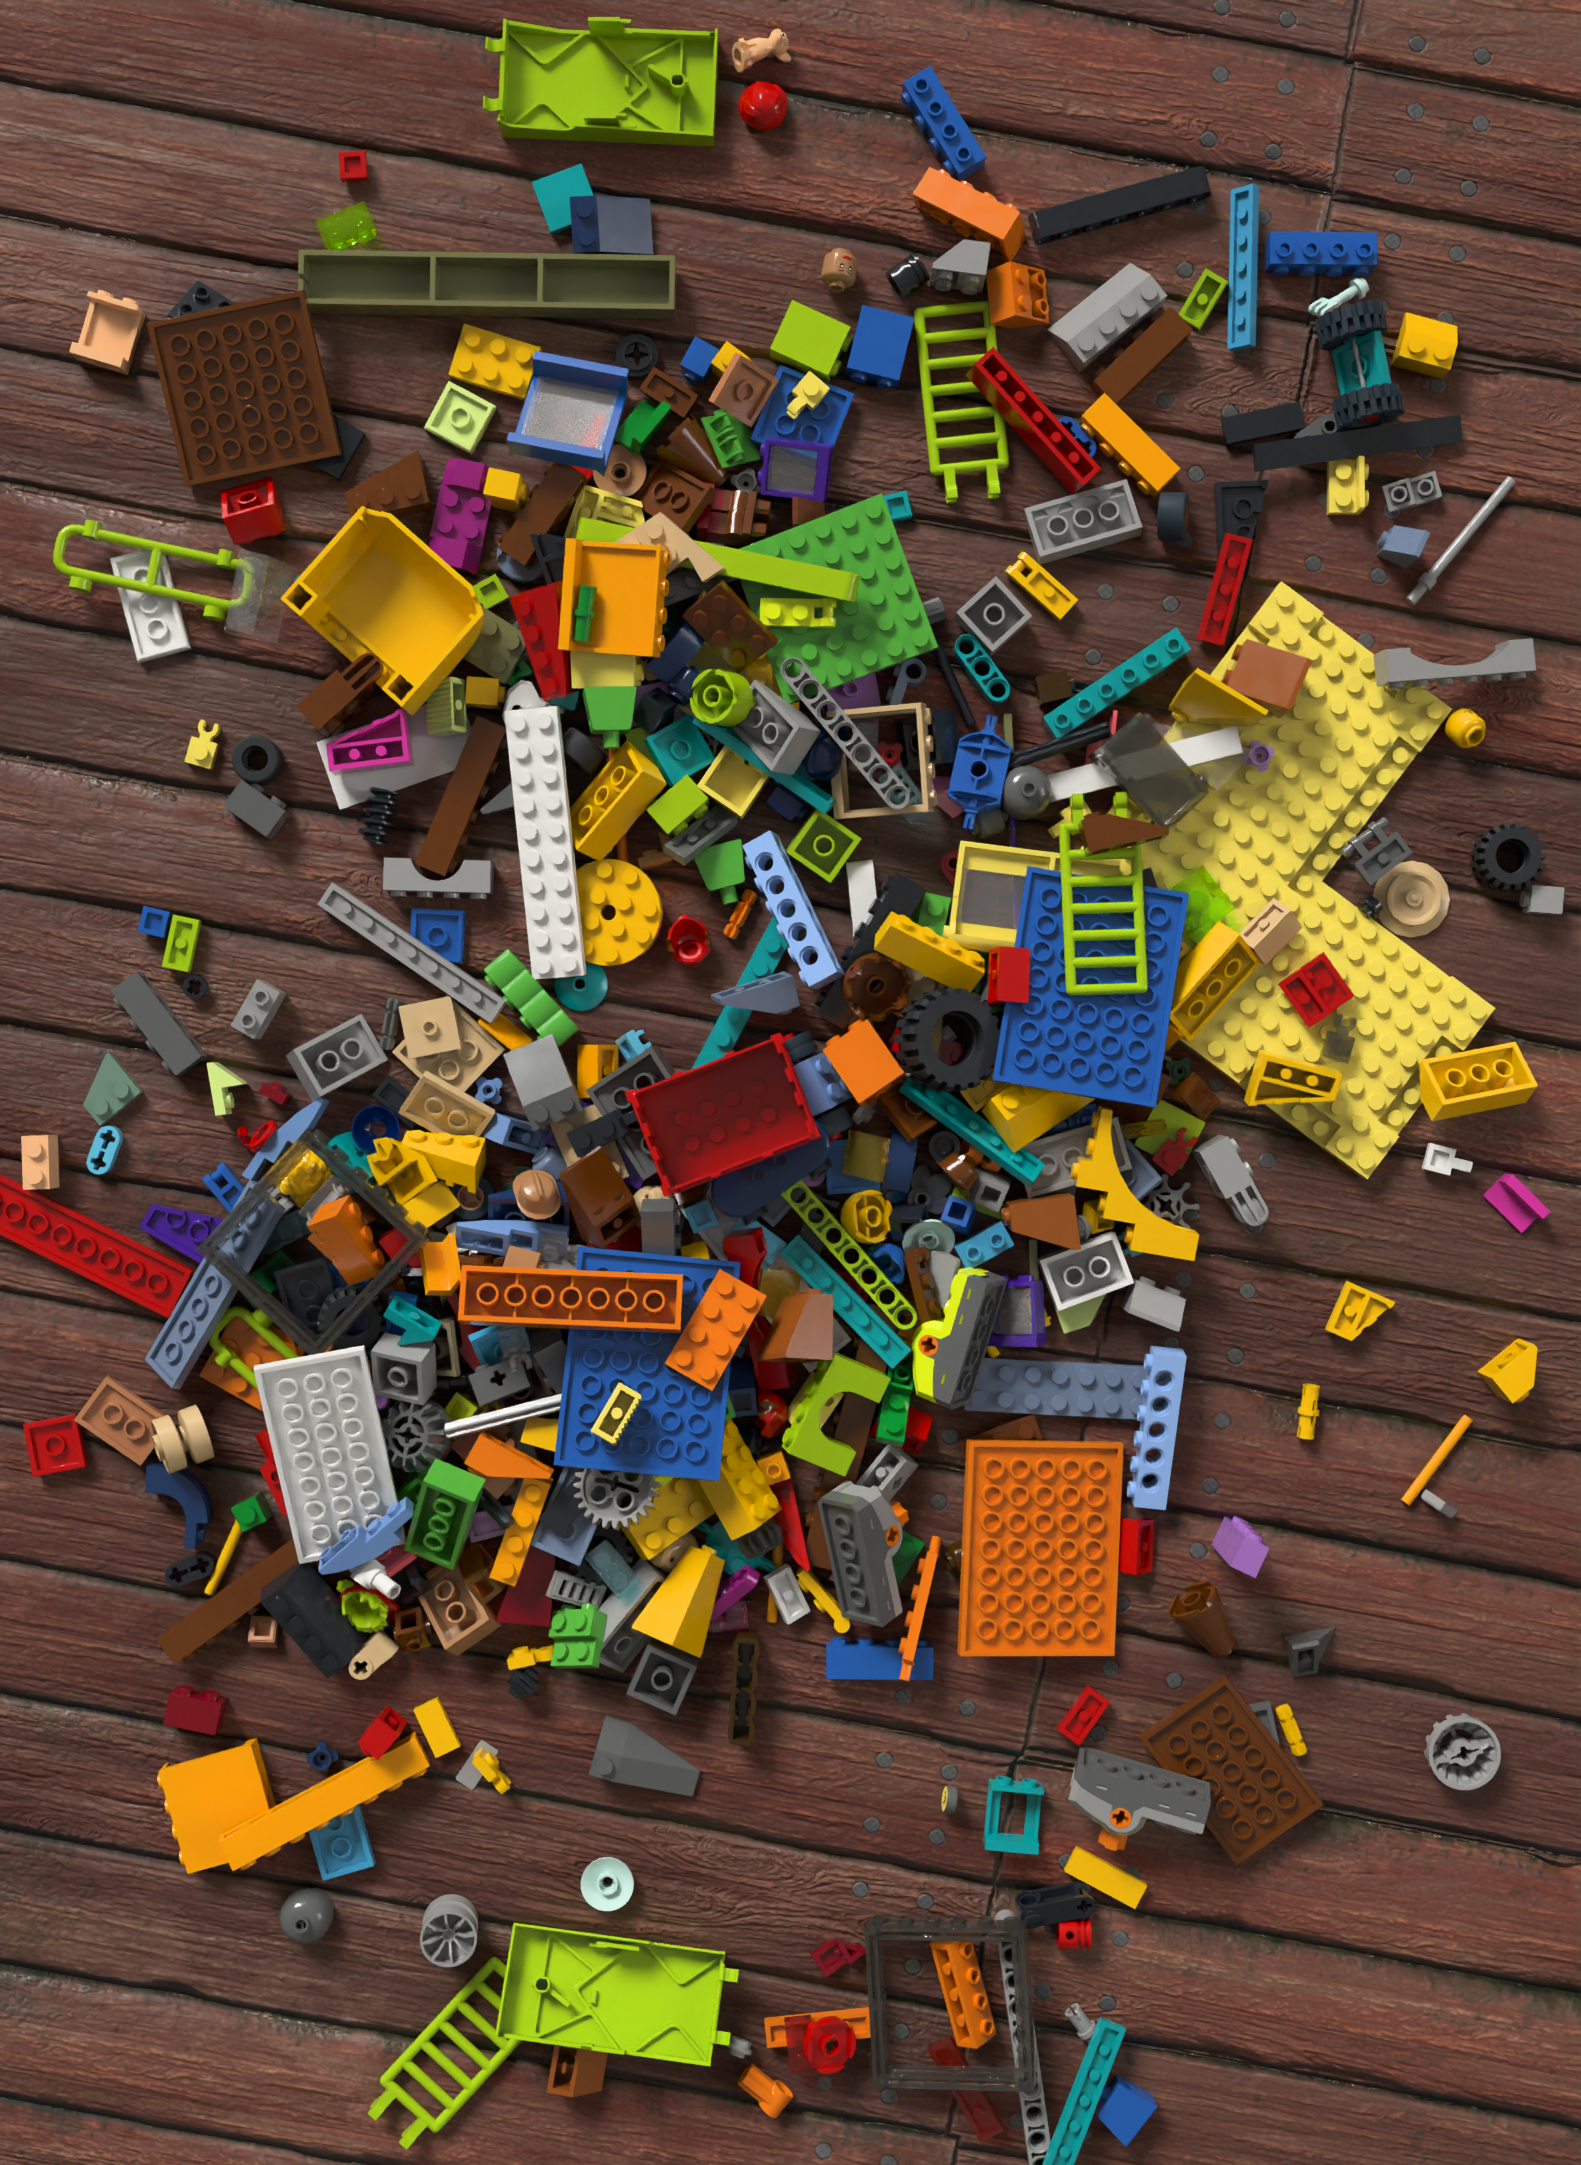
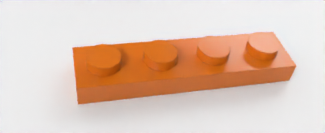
M870 2007L766 2017L764 2022L767 2048L803 2045L808 2025L813 2021H818L828 2016H835L844 2020L855 2033L856 2039L873 2038Z

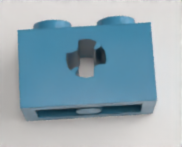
M997 1220L954 1244L953 1247L964 1267L974 1268L1014 1246V1243L1003 1223Z

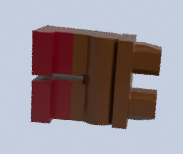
M706 483L716 493L698 518L697 541L728 545L742 544V547L751 545V541L758 542L766 539L767 524L754 521L755 518L769 520L771 502L757 499V492L749 491V493L742 490L729 491L717 489L715 484Z

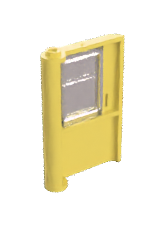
M960 841L949 926L944 925L942 937L952 939L959 946L972 951L989 953L990 949L999 946L1014 947L1026 869L1029 866L1061 872L1060 853ZM1109 859L1071 860L1072 874L1083 876L1118 875L1121 861Z

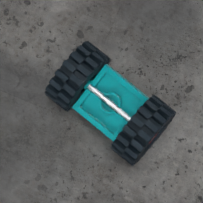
M1367 300L1362 303L1360 301L1352 305H1344L1342 308L1337 307L1332 312H1326L1323 316H1319L1315 320L1320 348L1323 351H1332L1341 394L1340 398L1332 401L1337 430L1342 432L1372 426L1376 427L1402 416L1405 411L1399 384L1391 383L1382 335L1388 331L1382 302Z

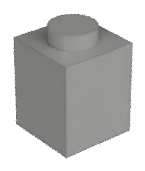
M1539 885L1524 887L1519 900L1520 907H1523L1522 914L1561 915L1563 912L1564 887Z

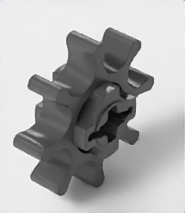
M1163 1174L1162 1188L1156 1191L1152 1190L1148 1194L1149 1200L1143 1206L1151 1211V1204H1153L1155 1210L1152 1213L1156 1216L1169 1220L1168 1222L1174 1225L1191 1229L1182 1219L1183 1214L1187 1211H1199V1204L1188 1205L1182 1199V1195L1190 1189V1184L1186 1182L1180 1190L1174 1191L1168 1187V1174ZM1159 1202L1163 1203L1164 1205L1170 1203V1211L1172 1212V1214L1167 1211L1161 1213V1205L1159 1204ZM1177 1204H1180L1179 1212L1176 1209Z

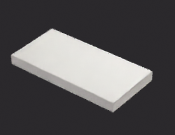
M140 550L110 558L114 576L146 582L152 551ZM163 554L157 585L175 589L166 554ZM118 588L138 662L141 663L191 649L178 600Z

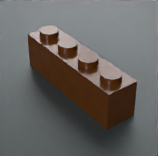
M1171 306L1165 312L1162 310L1157 312L1150 320L1152 325L1146 331L1141 328L1131 338L1132 344L1126 350L1122 347L1111 358L1114 362L1107 368L1102 366L1093 375L1094 381L1090 389L1099 398L1105 393L1117 406L1120 405L1189 338L1193 329Z
M555 462L548 464L544 471V479L540 485L536 484L529 494V502L525 508L521 507L514 517L515 523L510 530H505L499 539L500 545L498 548L528 570L531 569L538 558L530 534L537 532L553 535L588 483L585 475L570 465Z

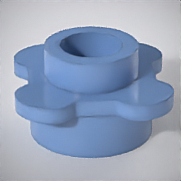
M485 1077L478 1078L476 1081L478 1093L475 1095V1099L482 1103L484 1101H489L493 1104L500 1103L502 1099L500 1096V1088L503 1085L502 1081L499 1078L493 1080H486ZM487 1088L491 1089V1093L486 1092Z

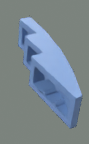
M320 1097L296 1113L257 1152L242 1176L249 1180L257 1181L269 1161L281 1163L292 1143L296 1146H303L330 1100Z
M518 1220L457 1222L455 1238L458 1248L506 1256L509 1245L535 1252L542 1249L565 1254L568 1248L569 1226Z

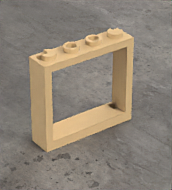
M920 702L843 710L850 719L916 713L923 804L906 805L902 809L882 807L850 810L846 753L844 752L838 774L831 779L832 797L836 799L833 805L834 819L934 812L933 806L937 805L936 790H932V779H935V766L933 762L930 763V752H933V738L931 735L928 736V725L931 724L930 708H926V704ZM836 710L826 711L827 717H835Z

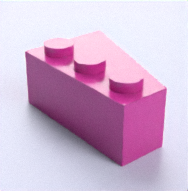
M404 708L395 711V713L383 719H378L360 730H355L326 744L329 771L334 775L414 766L408 712Z

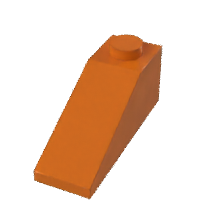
M482 1431L464 1464L469 1466L468 1470L480 1477L484 1474L488 1477L549 1479L554 1471L549 1466L485 1431Z

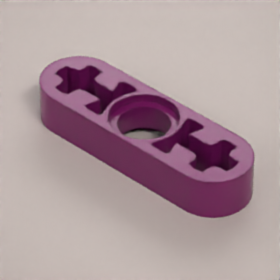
M746 1564L719 1585L710 1622L714 1621L755 1587L760 1577V1573Z

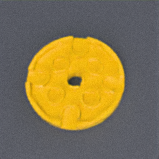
M603 859L601 862L598 860L593 861L576 870L585 960L602 966H618L629 963L644 954L656 940L663 916L660 895L649 876L638 867L615 859ZM608 905H612L616 910V915L612 920H606L603 916L602 910Z

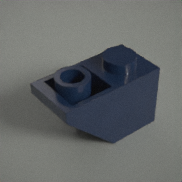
M752 1360L731 1362L728 1394L736 1417L758 1415Z

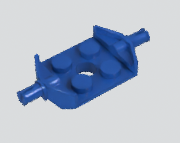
M987 715L985 728L981 732L971 733L959 739L947 796L964 810L966 816L962 829L966 831L968 829L969 831H974L978 814L995 810L1002 806L1001 797L1013 749L1002 738L995 735L998 720L996 716L991 717V715ZM978 764L986 766L985 774L980 777L972 774L973 767Z

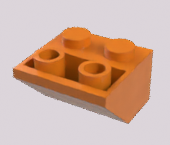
M1011 261L987 270L986 278L992 325L1004 328H1017L1049 324V305L1047 303L1044 270Z

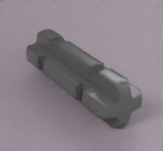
M387 999L386 1008H388V1011L385 1012L381 1032L384 1034L380 1038L379 1044L382 1049L393 1050L395 1047L396 1039H394V1035L397 1036L400 1019L398 1007L402 1006V1000Z

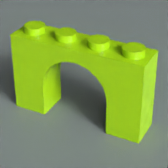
M833 1351V1360L817 1362L816 1374L807 1383L806 1395L802 1404L800 1403L795 1409L794 1421L783 1435L782 1447L793 1456L846 1476L856 1451L848 1444L828 1437L821 1432L819 1426L821 1408L831 1396L840 1392H853L880 1403L890 1378L879 1370Z

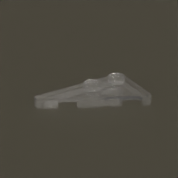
M1155 722L1149 726L1167 744L1200 735ZM1242 747L1243 753L1192 767L1219 791L1255 752L1251 748Z

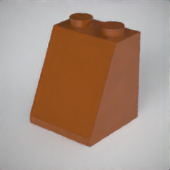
M1247 639L1242 645L1237 644L1231 657L1234 660V664L1231 670L1226 669L1221 682L1267 709L1268 714L1281 718L1291 711L1313 660Z
M1065 1192L1004 1201L1005 1207L1000 1208L1002 1223L1008 1226L1011 1231L1069 1249L1081 1250L1075 1201L1072 1194Z
M807 1289L806 1291H794L793 1296L783 1297L759 1352L758 1361L813 1363L833 1360V1295L823 1294L822 1289Z

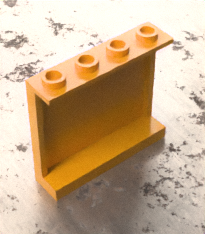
M566 538L558 649L574 652L660 658V652H663L665 647L662 625L666 623L667 619L664 597L668 595L669 591L666 570L671 564V553L668 551V547L662 544L644 545L581 541ZM580 585L597 587L593 612H596V616L592 618L590 642L573 640L576 623L574 609L578 607Z
M257 1738L248 1740L239 1747L172 1766L166 1763L158 1771V1785L161 1790H164L166 1797L165 1810L168 1815H171L173 1821L172 1834L175 1841L179 1842V1859L181 1865L186 1867L187 1874L228 1863L218 1843L220 1835L276 1806Z

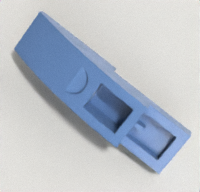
M405 1497L400 1502H394L388 1508L386 1514L380 1520H373L366 1530L358 1524L353 1530L348 1529L345 1531L336 1545L327 1547L319 1557V1572L324 1575L348 1570L362 1565L389 1550L401 1540V1526L413 1516L414 1503Z

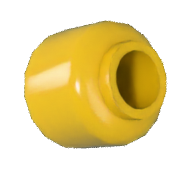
M1463 708L1455 711L1449 716L1445 724L1447 737L1461 748L1476 746L1485 736L1486 724L1484 720L1470 709Z

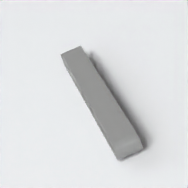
M791 657L784 660L780 670L785 681L884 801L894 809L905 807L910 799V792L810 669L798 658ZM792 662L798 663L801 667V672L796 678H790L786 673L787 666ZM809 683H813L818 687V695L814 699H808L804 695V687ZM827 704L834 706L836 709V715L832 720H825L821 716V709ZM845 725L850 726L853 730V737L847 742L842 741L838 736L839 729ZM863 746L867 747L871 752L870 759L864 763L859 762L855 755L856 750ZM884 768L887 771L888 779L886 782L877 783L874 781L873 772L875 769ZM901 789L904 791L905 801L901 804H894L890 799L892 790Z

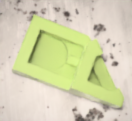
M1106 1294L1060 1311L1055 1308L1064 1334L1089 1326L1095 1319Z

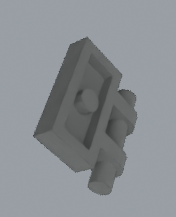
M1382 817L1377 822L1373 821L1366 827V831L1358 837H1352L1347 841L1348 845L1341 849V853L1346 858L1350 857L1353 853L1358 855L1360 859L1354 862L1352 866L1367 886H1371L1413 853L1397 831L1388 837L1383 832L1384 829L1390 826L1385 817ZM1375 838L1379 844L1368 852L1364 845Z

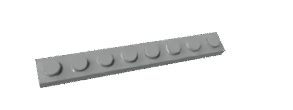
M332 882L317 904L489 1023H494L508 1002L336 883Z

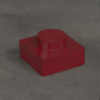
M273 1081L272 1084L263 1083L259 1090V1093L281 1105H288L293 1096L286 1092L288 1087L277 1081Z

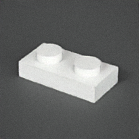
M784 1564L764 1576L766 1584L786 1624L789 1625L810 1612L809 1606L789 1565Z

